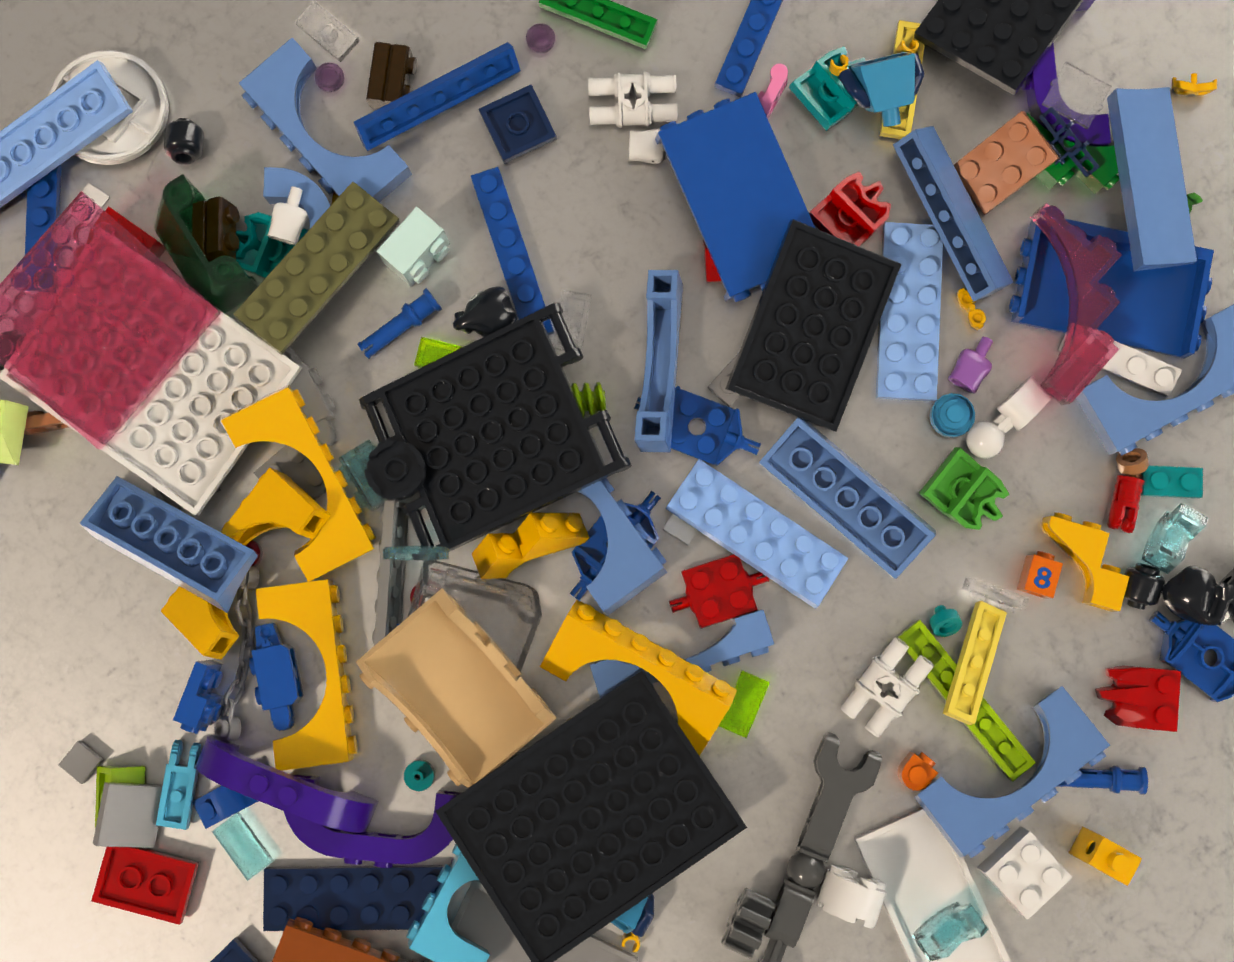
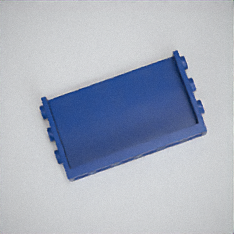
M756 92L732 102L729 98L716 103L713 106V110L705 113L703 110L695 111L686 117V121L679 124L676 121L669 122L659 128L660 132H658L655 138L657 145L661 143L727 292L723 297L725 301L734 298L735 303L752 296L751 290L761 287L763 291L790 220L794 219L815 228Z
M1038 213L1031 220L1028 237L1023 239L1020 248V255L1024 257L1022 267L1019 266L1015 274L1014 283L1018 284L1016 295L1012 296L1009 304V312L1012 313L1011 322L1066 333L1069 324L1074 323L1128 347L1183 359L1195 354L1201 344L1199 328L1207 313L1204 301L1212 286V278L1209 275L1214 250L1195 246L1197 262L1194 264L1134 271L1128 232Z

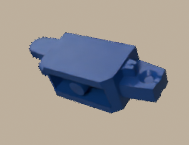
M275 623L255 627L256 650L251 651L252 657L249 658L251 673L256 675L258 687H255L256 701L258 705H262L263 711L270 710L271 720L273 721L272 725H274L276 730H289L296 723L294 721L293 704L299 703L304 696L295 648L289 644L282 643Z

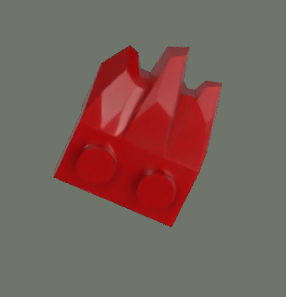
M860 171L843 179L832 189L826 198L809 212L813 224L820 231L859 247L889 218L891 208L890 203L877 200L884 190L881 182L877 181L869 186H863L861 183L863 176Z
M1123 665L1105 668L1107 676L1113 679V684L1107 687L1096 688L1095 691L1098 699L1113 702L1112 707L1104 713L1107 719L1118 726L1177 732L1181 671Z

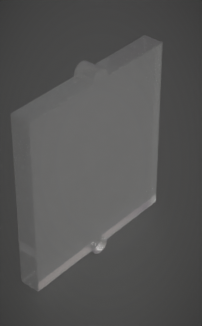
M1066 61L1057 78L1050 82L1052 87L1042 105L1047 108L1053 106L1061 116L1088 129L1097 112L1103 109L1102 103L1112 86Z

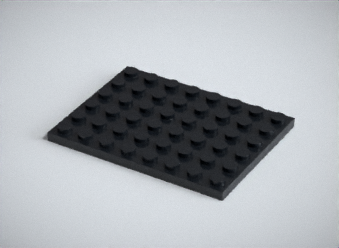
M643 671L615 688L435 811L531 962L556 961L747 828Z

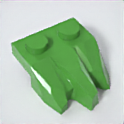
M955 447L919 494L941 513L963 527L980 530L982 527V515L993 521L1003 517L995 504V499L997 497L1004 499L1009 495V492L993 472L987 467L980 466L962 448Z

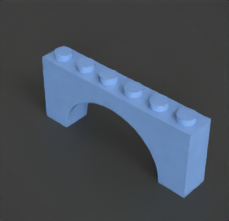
M291 38L239 82L245 91L241 96L252 109L257 106L264 113L260 117L271 130L277 127L283 134L279 139L291 152L296 149L302 155L298 160L307 171L311 173L315 170L319 174L321 179L318 182L329 195L334 191L340 196L352 182H355L380 203L412 175L408 165L390 145L371 155L350 157L325 149L308 135L301 118L300 102L303 88L308 78L317 68L310 56Z
M1234 304L1200 323L1206 339L1205 361L1196 380L1177 397L1161 401L1139 399L1119 389L1108 375L1073 393L1109 455L1119 452L1121 456L1137 448L1135 442L1145 437L1146 441H1149L1163 433L1161 429L1163 426L1170 423L1174 427L1189 419L1187 416L1188 412L1196 409L1199 413L1214 405L1213 398L1219 395L1226 398L1234 394Z
M605 478L577 492L589 498L596 505L606 526L608 537L606 559L597 577L586 588L602 611L609 616L668 572L663 567L667 562L657 547L653 550L650 549L645 542L650 537L639 523L635 526L628 518L632 514L622 499L616 502L610 494L615 489L608 479Z
M1063 686L1056 689L1033 707L1043 727L1044 749L1036 771L1022 787L1006 796L978 798L956 790L943 777H940L914 796L959 857H965L968 854L970 858H973L986 848L983 844L984 841L991 836L996 840L1010 830L1007 826L1009 822L1015 818L1020 822L1034 811L1031 807L1040 799L1043 803L1047 802L1058 793L1055 787L1063 781L1067 785L1072 783L1082 775L1079 770L1087 763L1092 767L1106 757L1103 751L1111 745Z

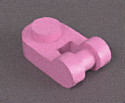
M776 64L771 68L770 84L766 92L760 91L758 94L767 118L772 114L787 86L788 69L784 64Z

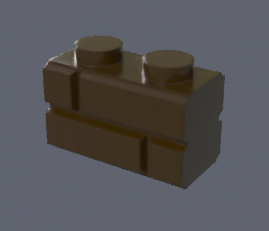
M376 42L374 44L366 97L370 107L379 109L412 92V85H408L410 74L415 75L416 57H412L410 47Z
M218 196L210 198L208 201L203 200L193 203L192 259L206 268L221 266V264L225 265L236 262V250L240 245L236 235V223L239 222L240 215L237 207L224 197Z

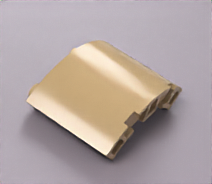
M443 588L356 661L363 672L359 676L364 684L371 690L374 687L378 689L406 716L404 721L415 733L418 730L446 763L450 769L447 771V774L457 786L463 784L470 788L502 766L556 719V716L534 688L531 689L524 679L520 677L522 673L476 621L472 622L468 618L463 607Z

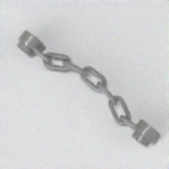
M255 566L250 567L237 591L235 611L241 624L242 633L239 666L235 680L231 683L223 698L222 718L218 719L214 726L216 737H220L223 741H236L241 733V721L237 716H233L234 706H236L244 693L245 681L250 667L249 661L243 659L244 649L251 646L250 657H252L251 651L255 650V643L252 639V622L254 618L250 603L247 600L248 590H254L259 583V570ZM246 606L249 619L242 618L239 607ZM246 627L248 629V639H246ZM244 668L243 675H242V678H241V680H240L241 672H242V669ZM234 687L240 688L234 701L228 698Z

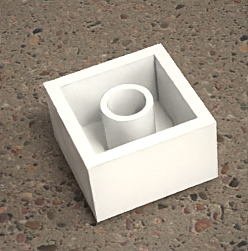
M1021 826L977 867L1012 907L1027 920L1073 878L1032 832Z

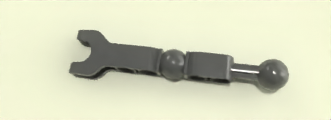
M831 732L823 736L813 760L815 771L820 779V785L796 850L799 852L794 854L787 864L786 872L788 879H784L775 901V909L769 917L771 922L768 930H765L764 936L770 938L761 962H781L786 947L794 948L796 946L816 894L813 889L819 886L824 879V862L827 863L850 803L857 793L868 790L876 781L882 762L880 752L875 750L866 752L857 767L846 770L840 766L837 760L840 745L839 738Z

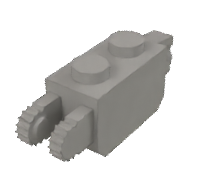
M289 347L283 354L302 367L290 387L292 391L295 389L299 390L306 404L301 407L307 418L312 416L320 430L316 434L321 444L327 443L328 447L330 445L333 446L335 441H337V437L330 421L336 419L332 413L336 407L328 393L323 395L319 384L323 382L316 368L310 369L307 364L302 363L295 351Z

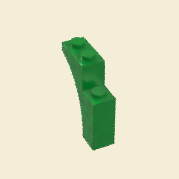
M1028 112L1026 113L1046 141L1049 140L1051 142L1055 139L1049 130L1038 123ZM1064 139L1065 147L1071 148L1075 145V143ZM1059 142L1054 144L1062 156L1067 153ZM1114 145L1086 147V150L1100 166L1099 169L1087 178L1069 156L1064 159L1065 163L1063 165L1061 163L1057 165L1053 163L1036 177L1051 190L1057 183L1063 186L1075 174L1094 194L1098 193L1103 187L1108 191L1119 181ZM1081 151L1075 157L1077 160H1080L1085 154ZM1089 159L1082 163L1086 171H1090L1094 167Z

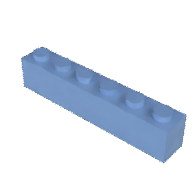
M934 126L915 129L893 144L972 301L991 296L1014 283Z

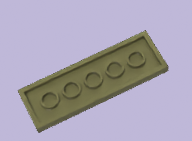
M352 182L235 311L234 317L282 355L399 224V218L355 182Z

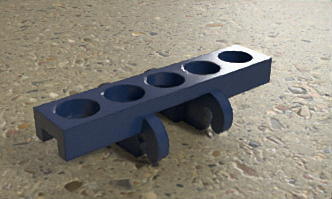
M1053 106L1039 116L1040 120L1055 138L1051 142L1047 140L1059 157L1055 161V165L1059 163L1063 165L1065 163L1064 159L1069 156L1086 178L1100 168L1086 150L1090 142L1086 141L1082 144L1070 129L1075 124L1073 121L1066 124ZM1049 113H1052L1057 119L1052 125L1045 119ZM1057 125L1063 126V128L1055 132V127ZM1068 136L1075 138V145L1071 148L1064 146V139ZM1056 142H1059L1067 152L1063 156L1054 146ZM1082 151L1085 154L1084 157L1077 160L1075 156ZM1088 159L1094 166L1090 171H1086L1082 166V163Z

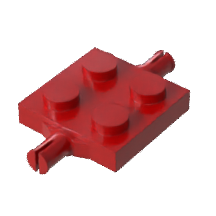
M733 554L681 571L686 585V596L671 600L669 604L673 613L690 607L696 616L699 628L703 629L757 611L758 609L753 598V586L769 582V578L767 576L763 577L765 575L761 572L749 575L743 568L741 559Z

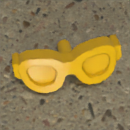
M1197 73L1191 74V83L1180 81L1173 77L1172 89L1179 95H1206L1217 89V79L1212 82L1197 84Z
M964 288L958 290L957 300L960 306L967 311L969 324L977 331L982 329L986 321L985 313L980 309H975L974 304L976 301H972L967 290Z

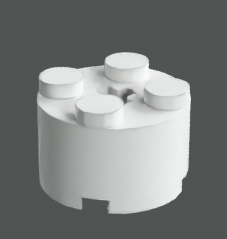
M832 865L831 869L827 870L816 906L823 907V911L854 924L857 919L865 921L863 927L875 928L887 893L884 890L886 884L871 877H868V879L857 878V871L844 866L839 868Z

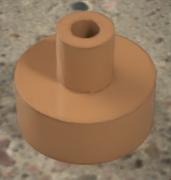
M1136 448L1122 456L1119 453L1116 457L1119 472L1129 475V477L1140 478L1142 476L1141 473L1149 467L1147 453L1140 448Z

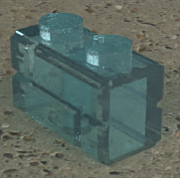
M367 440L355 447V449L340 456L339 460L342 466L338 467V469L343 473L347 483L352 481L358 490L353 494L362 508L367 506L369 510L374 511L384 505V500H389L378 496L368 485L365 477V469H367L369 461L368 457L370 452L376 448L371 440Z

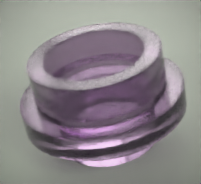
M535 24L528 30L526 42L532 51L546 53L555 44V34L550 26Z
M324 63L315 72V82L325 92H335L344 83V73L335 63Z

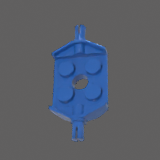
M680 386L675 388L671 449L716 466L722 463L735 450L743 449L755 455L758 454L761 443L747 439L742 435L740 411L738 408L735 410L680 389ZM638 397L634 409L639 410L640 397ZM698 419L703 421L705 424V432L703 434L693 435L689 431L688 425L692 420Z
M650 491L649 495L638 506L625 503L632 513L628 516L634 526L639 523L650 537L645 541L650 549L659 540L655 526L650 518V511L661 500V497L657 495L649 504L656 494L653 491ZM602 515L587 532L590 538L585 543L576 546L571 552L580 571L581 580L570 594L574 596L582 588L575 597L579 601L588 590L586 587L601 571L606 559L608 537Z
M1156 611L1149 621L1157 625L1164 633L1159 660L1167 662L1177 671H1181L1184 677L1210 696L1211 701L1220 702L1233 697L1234 639L1217 625H1203L1185 619L1170 621L1159 611ZM1209 649L1214 650L1217 654V661L1212 666L1207 665L1204 661V654Z

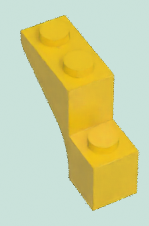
M1055 512L1054 516L1043 517L1042 530L1079 566L1083 573L1085 592L1082 603L1110 612L1120 611L1130 576L1120 574L1121 569L1115 566L1103 564L1102 568H1100L1110 533L1100 530L1101 525L1093 522L1083 521L1082 525L1071 522L1072 517Z
M530 513L514 533H488L472 552V556L481 579L507 578L513 570L529 560L581 545L590 537L580 513Z

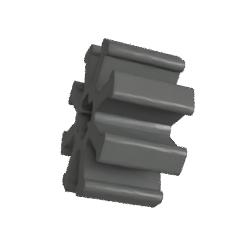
M745 888L741 898L739 897L735 904L733 916L729 917L726 924L728 928L722 937V946L752 959L755 949L758 950L762 943L764 930L769 928L771 922L769 917L775 909L774 901Z

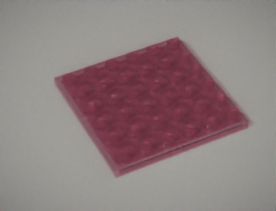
M81 191L0 284V364L97 449H103L220 315L221 311L87 194Z

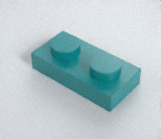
M1149 466L1146 471L1141 473L1142 476L1139 478L1144 480L1141 496L1203 498V468Z

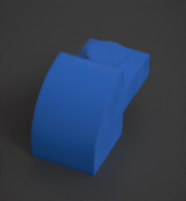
M220 786L192 803L205 829L251 806L258 802V800Z

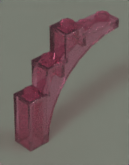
M1046 203L1038 208L1030 218L1047 236L1059 257L1068 288L1069 320L1063 347L1053 368L1040 386L1061 405H1066L1075 400L1119 350L1113 344L1114 339L1105 331H1099L1097 328L1118 306L1120 301L1115 297L1116 294L1112 288L1106 284H1100L1098 281L1122 254L1116 250V244L1107 237L1098 235L1088 241L1086 233L1078 226H1072L1067 222L1059 208Z

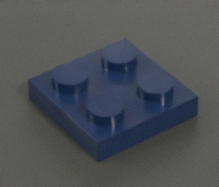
M532 84L479 108V113L504 164L557 140V136Z

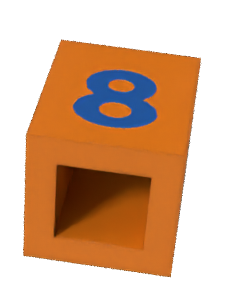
M1037 551L1036 555H1027L1017 590L1045 599L1054 598L1063 563L1054 561V555Z

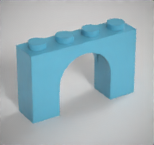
M455 844L452 853L455 854L450 866L447 864L443 866L437 878L440 884L436 892L428 894L421 908L425 911L419 922L414 920L407 932L409 949L434 962H487L490 956L488 950L456 933L448 922L447 909L454 892L467 882L479 880Z

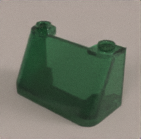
M182 174L165 186L154 228L190 289L222 312L227 313L243 303L259 284L253 276L246 274L241 265L230 256H220L208 262L192 236L193 203L207 200L191 181Z

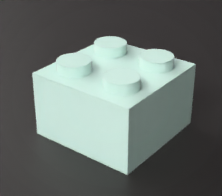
M416 206L376 252L388 268L412 287L415 283L420 284L429 274L428 268L435 260L439 262L446 256L450 243L445 231Z

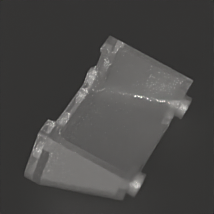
M437 560L424 561L419 573L408 617L443 588L463 607L468 618L472 622L476 621L521 672L542 618L538 592L527 584L505 578L481 579L478 571Z

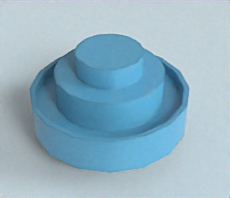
M951 393L943 395L934 402L930 409L929 418L932 427L937 433L944 437L954 438L962 436L969 431L975 421V411L972 403L961 394Z

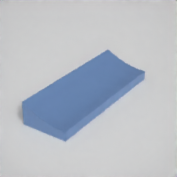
M1116 88L1107 97L1133 269L1134 271L1194 264L1197 262L1170 88Z
M797 417L759 462L895 579L936 536V530L812 424L800 417Z
M116 476L80 522L92 537L226 613L229 612L245 575L258 557L254 550Z

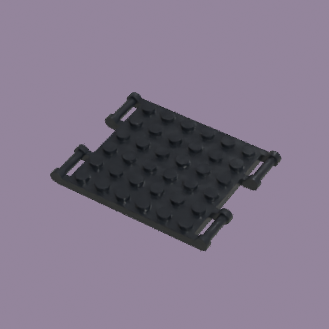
M560 303L550 304L359 399L361 408L367 412L379 444L389 440L408 442L424 457L427 469L426 479L419 490L421 497L404 505L402 508L405 515L411 519L424 551L422 557L425 563L434 561L454 549L615 473L625 471L632 466L629 458L624 456L609 423L611 417L608 411L603 410L584 418L563 370L564 366L583 359V354L580 348H576L563 319V309ZM548 319H551L565 353L557 356L543 324ZM380 401L383 403L395 435L389 437L377 408V404ZM598 426L613 460L612 463L605 465L590 429ZM424 508L428 512L440 542L436 546L433 544L420 512Z

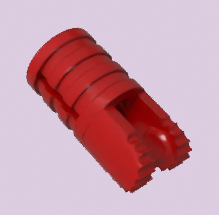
M1117 475L1107 526L1111 529H1118L1121 525L1122 531L1133 533L1144 480Z

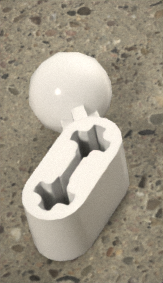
M1030 376L997 408L1001 414L992 422H978L969 429L966 437L968 449L979 458L987 459L996 456L1004 447V435L1013 427L1019 431L1047 405L1052 396L1033 376Z

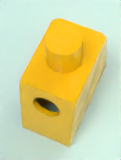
M1083 826L1068 852L1126 886L1130 883L1142 860L1139 856ZM1095 842L1094 850L1088 854L1090 845Z

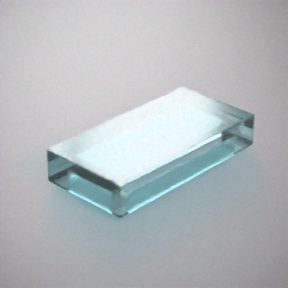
M445 546L385 547L383 549V559L422 561L449 559V548Z
M239 812L212 831L247 881L274 861Z

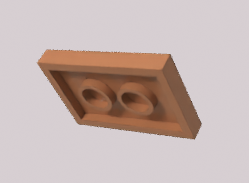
M1021 111L956 162L954 167L967 192L985 215L1052 165L1059 157L1025 111Z

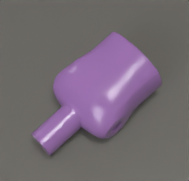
M983 336L975 351L971 349L962 350L948 380L966 392L976 393L981 382L992 369V363L985 356L993 341Z

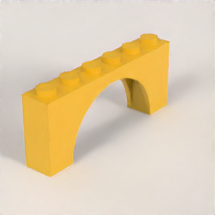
M290 385L223 417L221 422L235 448L259 441L285 444L305 455L321 474L327 492L326 511L331 517L313 540L310 539L302 547L295 550L294 557L307 581L310 582L373 550L372 540L376 539V536L370 524L366 523L363 525L358 514L362 513V510L355 496L348 497L344 489L348 486V483L341 470L335 472L330 461L334 459L333 454L327 443L320 444L316 436L320 430L312 416L307 418L301 407L306 404L299 390L295 389L292 391Z
M269 467L259 478L258 483L249 495L243 499L240 507L231 519L224 524L221 533L245 546L260 534L280 528H289L296 534L313 540L331 515L287 474ZM180 586L169 597L168 602L161 610L169 621L203 656L222 660L239 637L226 612Z
M326 579L256 589L259 619L282 620L297 626L309 635L322 654L327 677L323 701L310 722L288 737L273 740L275 768L283 771L353 760L354 754L358 752L356 736H351L350 723H354V711L352 705H348L346 693H350L351 686L349 676L344 675L343 663H347V651L345 645H341L340 633H343L344 625L342 616L337 615L336 603H340L338 585H334L333 580Z
M579 600L575 601L540 665L542 669L565 682L579 667L598 660H618L644 669L662 683L669 692L677 710L678 725L699 756L731 707L737 689L730 686L726 681L717 679L703 671L699 666L685 661L671 650L662 648L650 641L646 636L630 630L619 621L607 617L595 610L591 605L584 604Z

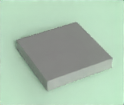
M105 782L93 844L102 847L154 848L158 830L156 821L162 786Z

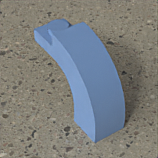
M264 167L263 197L269 204L287 203L292 186L302 189L303 192L298 207L307 212L310 228L331 206L323 191L307 176L286 168Z

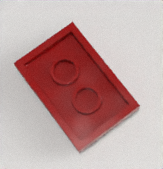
M106 847L91 902L180 925L184 920L199 862L141 847Z

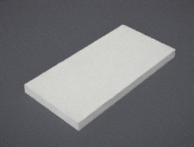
M922 807L854 838L871 877L886 884L884 890L887 893L883 904L909 962H1011L964 857L958 856Z

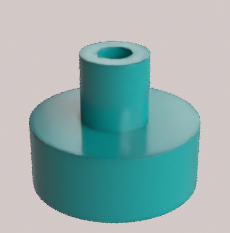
M944 605L937 606L934 609L935 614L929 622L934 635L947 637L961 629L963 623L956 610L946 609Z
M415 760L404 771V781L414 791L426 790L435 780L434 767L426 760Z

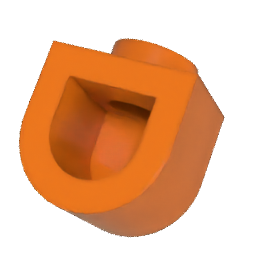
M910 751L898 767V778L903 785L912 790H923L938 774L933 769L936 763L923 752L917 756Z

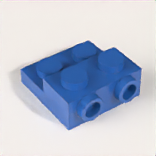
M214 660L195 662L173 718L174 721L182 723L181 729L198 734L199 730L206 731L213 721L216 722L219 719L223 710V705L220 704L223 696L213 693L212 690L213 688L217 689L222 680L223 672L220 671L222 663Z

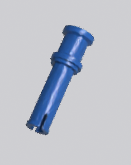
M427 288L423 290V294L410 304L405 303L401 308L402 312L358 343L361 351L373 344V346L364 351L368 359L410 327L421 326L422 320L434 311L440 312L442 310Z
M1112 766L1109 770L1080 768L1079 770L1082 773L1080 777L1068 785L1063 781L1057 786L1103 788L1117 794L1120 791H1138L1140 795H1145L1148 789V774L1145 767H1139L1138 770L1120 769L1119 766Z

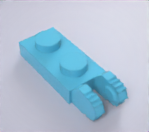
M181 740L174 741L169 764H166L156 821L157 826L183 830L189 829L193 808L192 802L194 801L199 773L195 765L201 753V743H193L189 752L188 766L179 765L183 752V742Z

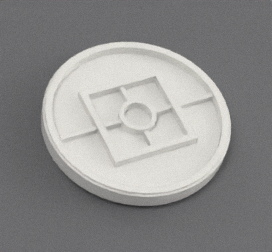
M105 50L83 55L69 63L58 74L51 86L49 95L98 60L105 65L133 112L74 155L87 162L101 165L121 164L140 157L159 140L168 120V98L161 80L148 64L128 53Z

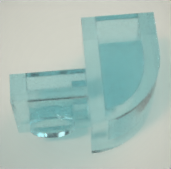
M1180 503L1172 512L1166 511L1149 536L1141 560L1169 574L1185 559L1189 542L1206 527L1208 517L1183 503Z
M956 902L930 917L911 936L930 962L949 957L962 942L980 938L989 929L971 903L960 906Z

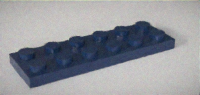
M444 865L392 866V868L376 866L266 867L264 869L263 931H284L288 919L295 920L296 917L311 921L313 923L312 927L321 930L325 928L335 930H409L414 920L419 922L425 911L421 908L428 894L436 892L440 884L437 878Z

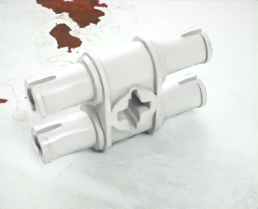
M643 71V74L620 75V72H617V74H614V77L588 78L589 96L615 95V98H618V103H615V106L589 107L590 125L616 124V127L619 128L630 125H645V127H649L651 122H677L678 120L677 103L651 105V102H648L650 94L676 93V75L650 76L649 73ZM631 91L634 92L636 98L634 109H632L629 100Z
M896 636L880 657L876 656L871 659L872 663L861 678L855 680L854 686L856 688L841 706V710L846 715L855 719L870 699L878 701L880 707L865 725V728L878 738L895 717L899 718V716L903 715L902 711L915 695H919L920 684L934 667L931 661L920 655L905 675L896 673L894 667L909 649V646ZM889 681L893 683V692L891 690H887L885 693L882 692L881 682L884 684H888Z

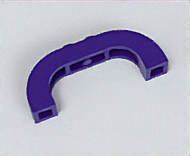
M1083 0L1075 12L1087 11L1095 0ZM1052 43L1021 86L1022 90L1026 91L1030 115L1047 129L1039 116L1053 106L1066 124L1070 121L1075 123L1070 129L1082 144L1089 141L1090 144L1088 146H1108L1111 143L1108 114L1081 115L1070 110L1061 100L1058 91L1054 45ZM1052 113L1047 114L1045 118L1050 125L1057 121ZM1057 125L1055 132L1059 131L1063 126ZM1068 136L1065 138V140L1075 143L1074 137Z
M215 735L207 736L195 767L210 780L230 790L326 827L355 833H362L368 830L379 801L352 790L349 792H338L315 785L244 756L238 752L240 745L230 741H223Z
M290 773V775L319 786V776ZM439 790L436 793L434 814L430 825L422 832L413 835L372 831L362 833L347 832L305 820L285 811L284 814L294 834L312 850L326 856L344 858V863L360 865L364 860L373 861L376 867L392 868L393 864H414L428 860L450 844L453 838L435 811L462 792Z

